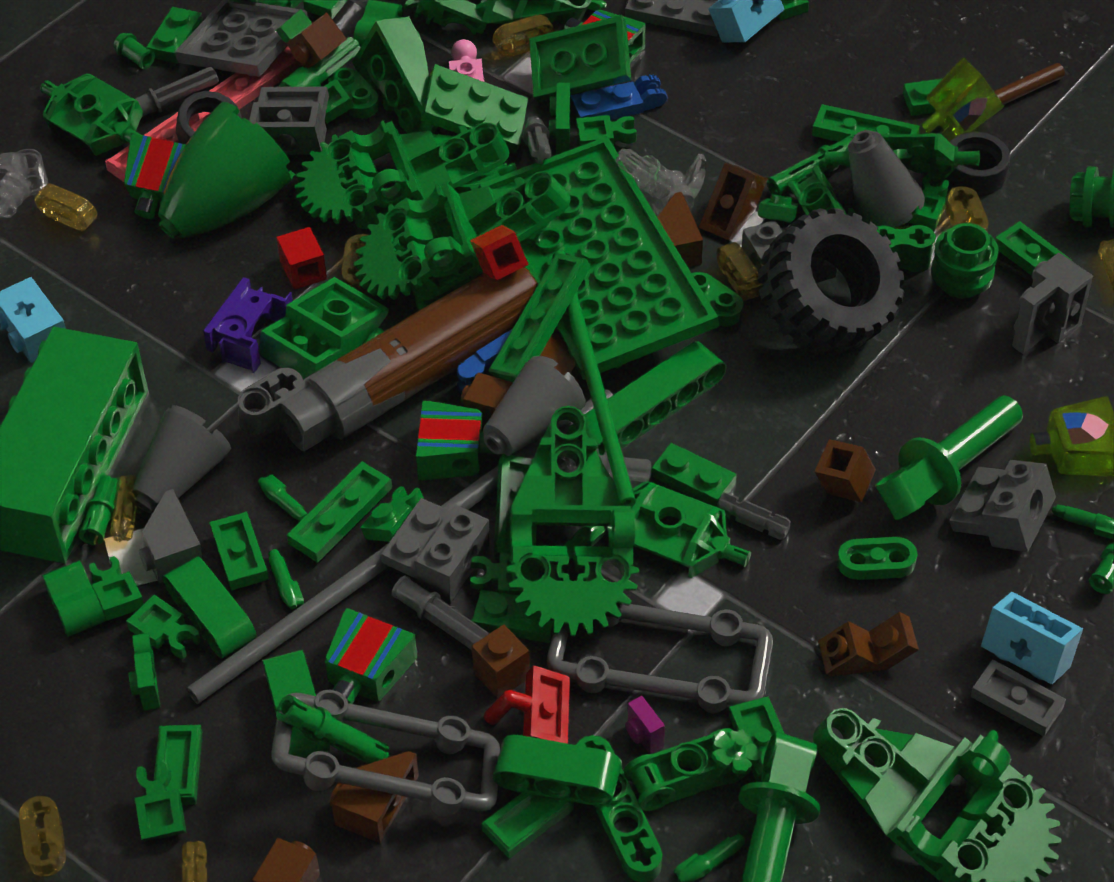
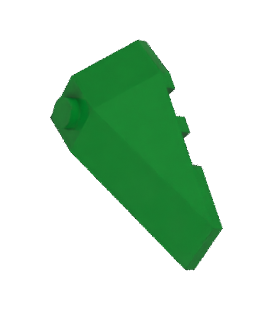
M409 17L376 20L352 61L356 71L361 74L381 97L384 109L387 112L393 111L399 117V125L407 133L431 130L432 134H434L438 126L421 121L429 82V72L424 45L419 32L415 29Z

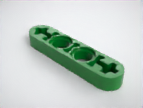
M586 736L576 744L615 754L609 742L601 736ZM621 767L617 785L621 789L620 794L613 798L610 805L594 806L625 873L634 881L649 882L660 874L663 854ZM622 817H630L637 822L638 827L632 832L623 833L615 828L614 823ZM639 842V849L643 857L650 859V865L644 866L641 861H636L634 845Z

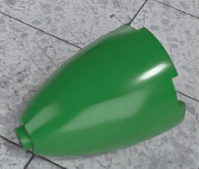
M221 102L201 123L180 153L168 177L161 198L158 213L161 221L158 224L171 238L178 236L185 239L199 236L234 223L272 199L296 176L294 172L288 171L286 168L290 160L275 140L257 122L253 124L246 118L241 119L237 116L240 113L239 109L230 103Z

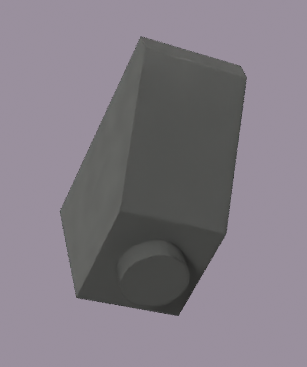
M174 490L166 491L142 530L144 548L139 549L146 572L153 570L159 584L164 582L163 575L197 556L202 559L201 545Z

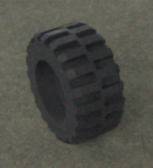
M830 208L828 211L817 209L811 211L808 215L801 216L769 244V248L761 258V265L763 266L758 271V282L762 283L763 287L759 289L761 301H766L768 308L765 310L770 320H776L779 324L777 329L784 336L789 334L794 338L792 342L801 348H804L806 345L810 346L809 351L813 353L823 354L827 351L830 355H839L845 351L851 352L888 327V324L897 316L899 312L898 306L903 301L904 290L900 289V286L904 284L903 271L898 269L901 261L897 252L893 253L889 247L892 243L886 235L882 237L876 231L878 227L871 221L863 222L861 220L862 216L851 211L845 215L842 209ZM811 257L828 261L843 274L850 289V307L831 301L821 292L812 275Z

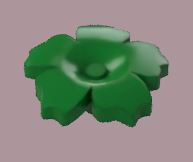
M743 729L737 732L731 731L729 736L721 730L718 733H714L712 737V748L714 751L711 757L722 768L728 769L730 766L733 773L746 774L751 769L752 764L760 762L762 751L758 750L755 744H748L750 734L745 733Z

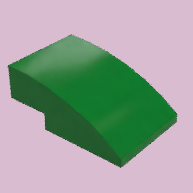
M333 277L287 304L286 316L261 330L259 354L281 368L296 370L305 379L364 344L369 334L375 328H378L386 318L389 308Z

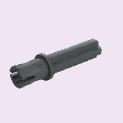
M208 67L153 91L150 88L148 93L135 98V100L139 102L142 108V117L156 111L159 114L162 112L161 108L217 85L219 81L218 76L212 67Z
M534 116L524 122L523 140L529 147L531 157H535L537 164H543L545 158H551L548 142L550 133L543 120Z
M406 575L401 577L393 587L392 597L416 611L417 617L420 620H429L471 650L473 644L490 634L440 600L439 593H430Z

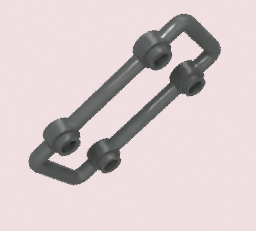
M616 603L622 616L616 619L606 613L608 627L615 626L621 619L708 632L713 640L721 646H731L739 641L740 638L756 640L748 691L730 689L728 682L719 676H708L702 679L700 683L613 670L609 669L607 663L597 656L585 657L578 664L562 661L569 636L567 624H563L558 635L552 634L546 658V664L550 671L569 676L570 679H575L578 686L587 693H598L606 685L696 699L702 709L714 714L721 712L728 705L733 706L763 697L773 637L764 626L743 622L741 616L732 610H720L712 617L640 605L630 604L626 606Z
M323 690L316 696L303 693L288 694L316 709L317 707H322L330 711L332 717L341 722L344 719L434 738L437 748L445 754H455L461 751L465 745L484 750L481 794L466 792L464 787L452 778L437 779L432 785L341 766L332 754L323 751L313 752L307 758L290 755L289 747L293 726L277 720L271 751L272 761L283 771L303 775L305 784L310 789L324 791L337 782L429 802L432 812L439 817H450L456 814L460 808L483 812L490 810L495 805L498 784L493 780V773L500 753L499 743L488 733L470 729L467 722L456 716H445L439 722L350 704L343 694L335 690Z

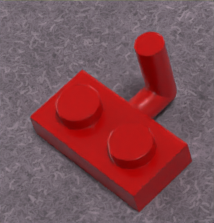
M533 665L526 673L525 694L506 690L484 713L485 721L495 725L511 708L524 711L523 736L568 744L570 677Z

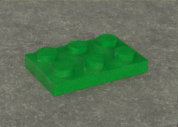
M622 15L529 38L533 97L538 103L550 100V97H556L557 83H570V95L631 81L627 25Z
M435 64L429 77L421 121L458 134L461 133L458 126L465 125L468 130L481 123L491 122L498 127L509 148V152L516 154L521 143L528 98Z

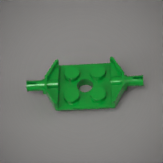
M84 74L64 85L61 83L59 86H56L51 81L46 80L44 81L45 84L42 83L40 86L41 93L51 97L43 112V118L48 127L51 129L54 124L90 145L96 156L119 147L124 143H130L132 133L141 135L136 132L143 114L139 102L91 74ZM87 105L92 106L91 108L84 109Z
M881 134L907 170L926 173L931 169H937L939 182H943L958 165L979 166L980 151H958V147H954L942 134ZM846 147V152L825 151V166L846 165V167H850L848 147Z
M644 481L633 488L636 503L631 509H634L635 547L688 567V577L690 578L717 564L720 559H727L743 567L747 566L751 557V551L730 544L731 538L727 537L725 510L649 481ZM672 516L680 522L675 525H665L660 519Z

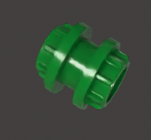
M1088 166L1086 172H1077L1072 177L1069 209L1070 217H1072L1073 221H1083L1085 228H1094L1096 218H1107L1110 220V228L1114 229V169L1112 177L1099 176L1097 166Z
M959 223L942 232L935 242L934 258L931 267V275L936 285L950 297L970 299L987 290L993 282L995 265L998 258L999 250L996 241L984 228L972 223Z

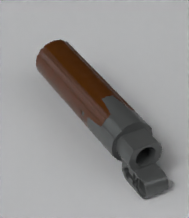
M525 267L497 281L486 273H482L305 379L301 377L299 372L291 368L275 370L240 392L238 396V424L247 433L260 434L280 423L292 443L303 452L329 436L342 440L456 371L458 365L464 363V360L474 355L476 351L513 329L536 290L538 283ZM252 408H257V409H260L261 411L251 412V411H248V410H250V409H252Z

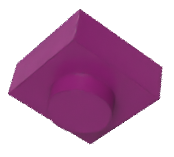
M643 696L629 702L628 721L625 723V726L633 742L636 744L641 743L649 754L664 748V723Z

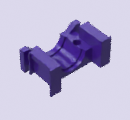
M243 277L203 330L207 351L214 352L219 343L223 363L228 362L255 373L261 365L257 340L252 338L254 326L260 316L276 322L286 316L287 304L293 301L292 293L289 292L286 298L263 292L262 287L256 291L251 289L250 279Z

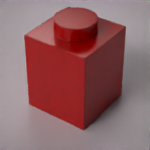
M503 225L470 240L483 273H486L496 281L529 265L516 233Z
M310 227L277 237L280 262L293 289L327 279L324 254Z

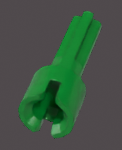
M348 37L347 40L310 68H297L281 82L279 87H321V84L332 76L336 70L342 68L355 58L360 49L359 42L352 37Z

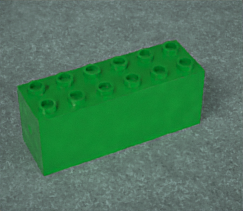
M53 326L47 339L40 343L38 356L33 366L26 370L23 384L18 394L11 398L8 413L2 424H0L1 551L66 564L86 517L85 505L88 500L93 499L100 478L109 474L148 393L137 342Z

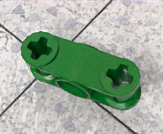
M817 164L812 167V172L796 182L792 180L788 183L806 215L817 209L828 211L830 208L844 210L833 192L832 185Z
M730 728L720 729L728 736L731 731H734ZM717 730L710 735L681 743L666 750L639 756L629 762L623 772L627 780L633 782L639 794L638 803L642 810L652 811L668 803L694 796L700 792L721 785L735 783L747 776L751 769L746 774H735L730 766L728 769H724L714 762L711 757L714 751L712 748V737L714 733L719 732ZM687 767V768H691V769H693V770H695V771H690V772H689V771H684V770L681 769V768Z

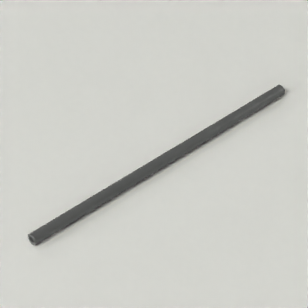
M604 389L607 399L613 396L608 389ZM591 399L581 409L583 414L594 408ZM570 422L559 428V431L566 434L573 423ZM542 438L517 451L513 456L533 459ZM498 465L440 507L450 511L454 504L469 510L497 490ZM387 545L189 685L186 689L192 700L197 704L204 701L390 567L383 564L381 554Z

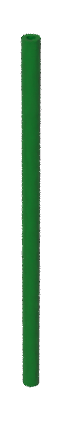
M557 251L552 255V259H554L556 253L565 255L566 253L564 251ZM576 292L567 307L568 317L620 505L632 507L636 503V499Z

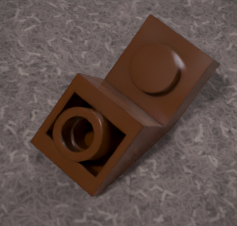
M901 612L896 613L870 631L847 621L818 640L825 671L830 676L888 670L919 650L910 617Z

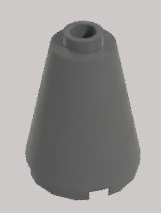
M870 130L857 133L848 145L856 214L862 216L861 220L863 222L871 221L876 226L884 225L896 228L907 223L913 218L911 212L917 206L920 210L924 206L925 196L921 187L880 133Z
M534 356L527 361L483 428L484 442L488 449L498 455L506 454L510 456L541 439L549 426L552 415L560 407L569 405L579 410L585 407L582 389L575 378L569 372L563 376L554 368L559 363L551 358ZM561 420L557 423V428L559 429L571 421Z
M172 405L171 408L168 407L163 413L131 489L132 494L135 496L133 500L135 505L146 513L152 514L166 491L173 489L179 499L227 457L231 446L223 434L217 429L211 434L203 426L206 420L188 409L177 405Z

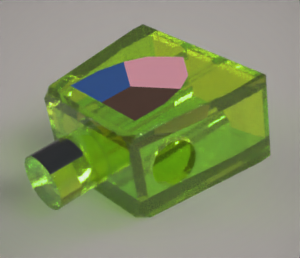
M963 57L927 95L926 100L936 112L923 122L921 126L928 134H941L949 127L958 136L973 131L999 112L1004 105L985 78Z
M1108 396L1055 408L1050 412L1046 431L1030 434L1029 441L1032 454H1052L1057 470L1061 474L1114 476V412Z

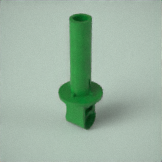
M1002 395L939 443L921 437L913 438L901 447L898 456L899 469L875 485L894 519H901L922 507L925 501L935 505H945L954 500L961 489L959 470L1021 423L1023 412L1020 405L1013 398Z
M774 731L766 748L761 782H752L741 787L739 793L740 803L757 815L741 882H782L794 824L810 823L819 817V803L806 793L809 775L817 752V745L815 743Z

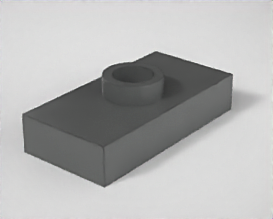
M993 659L973 686L971 692L972 698L1043 737L1064 708L1066 701L1060 695Z

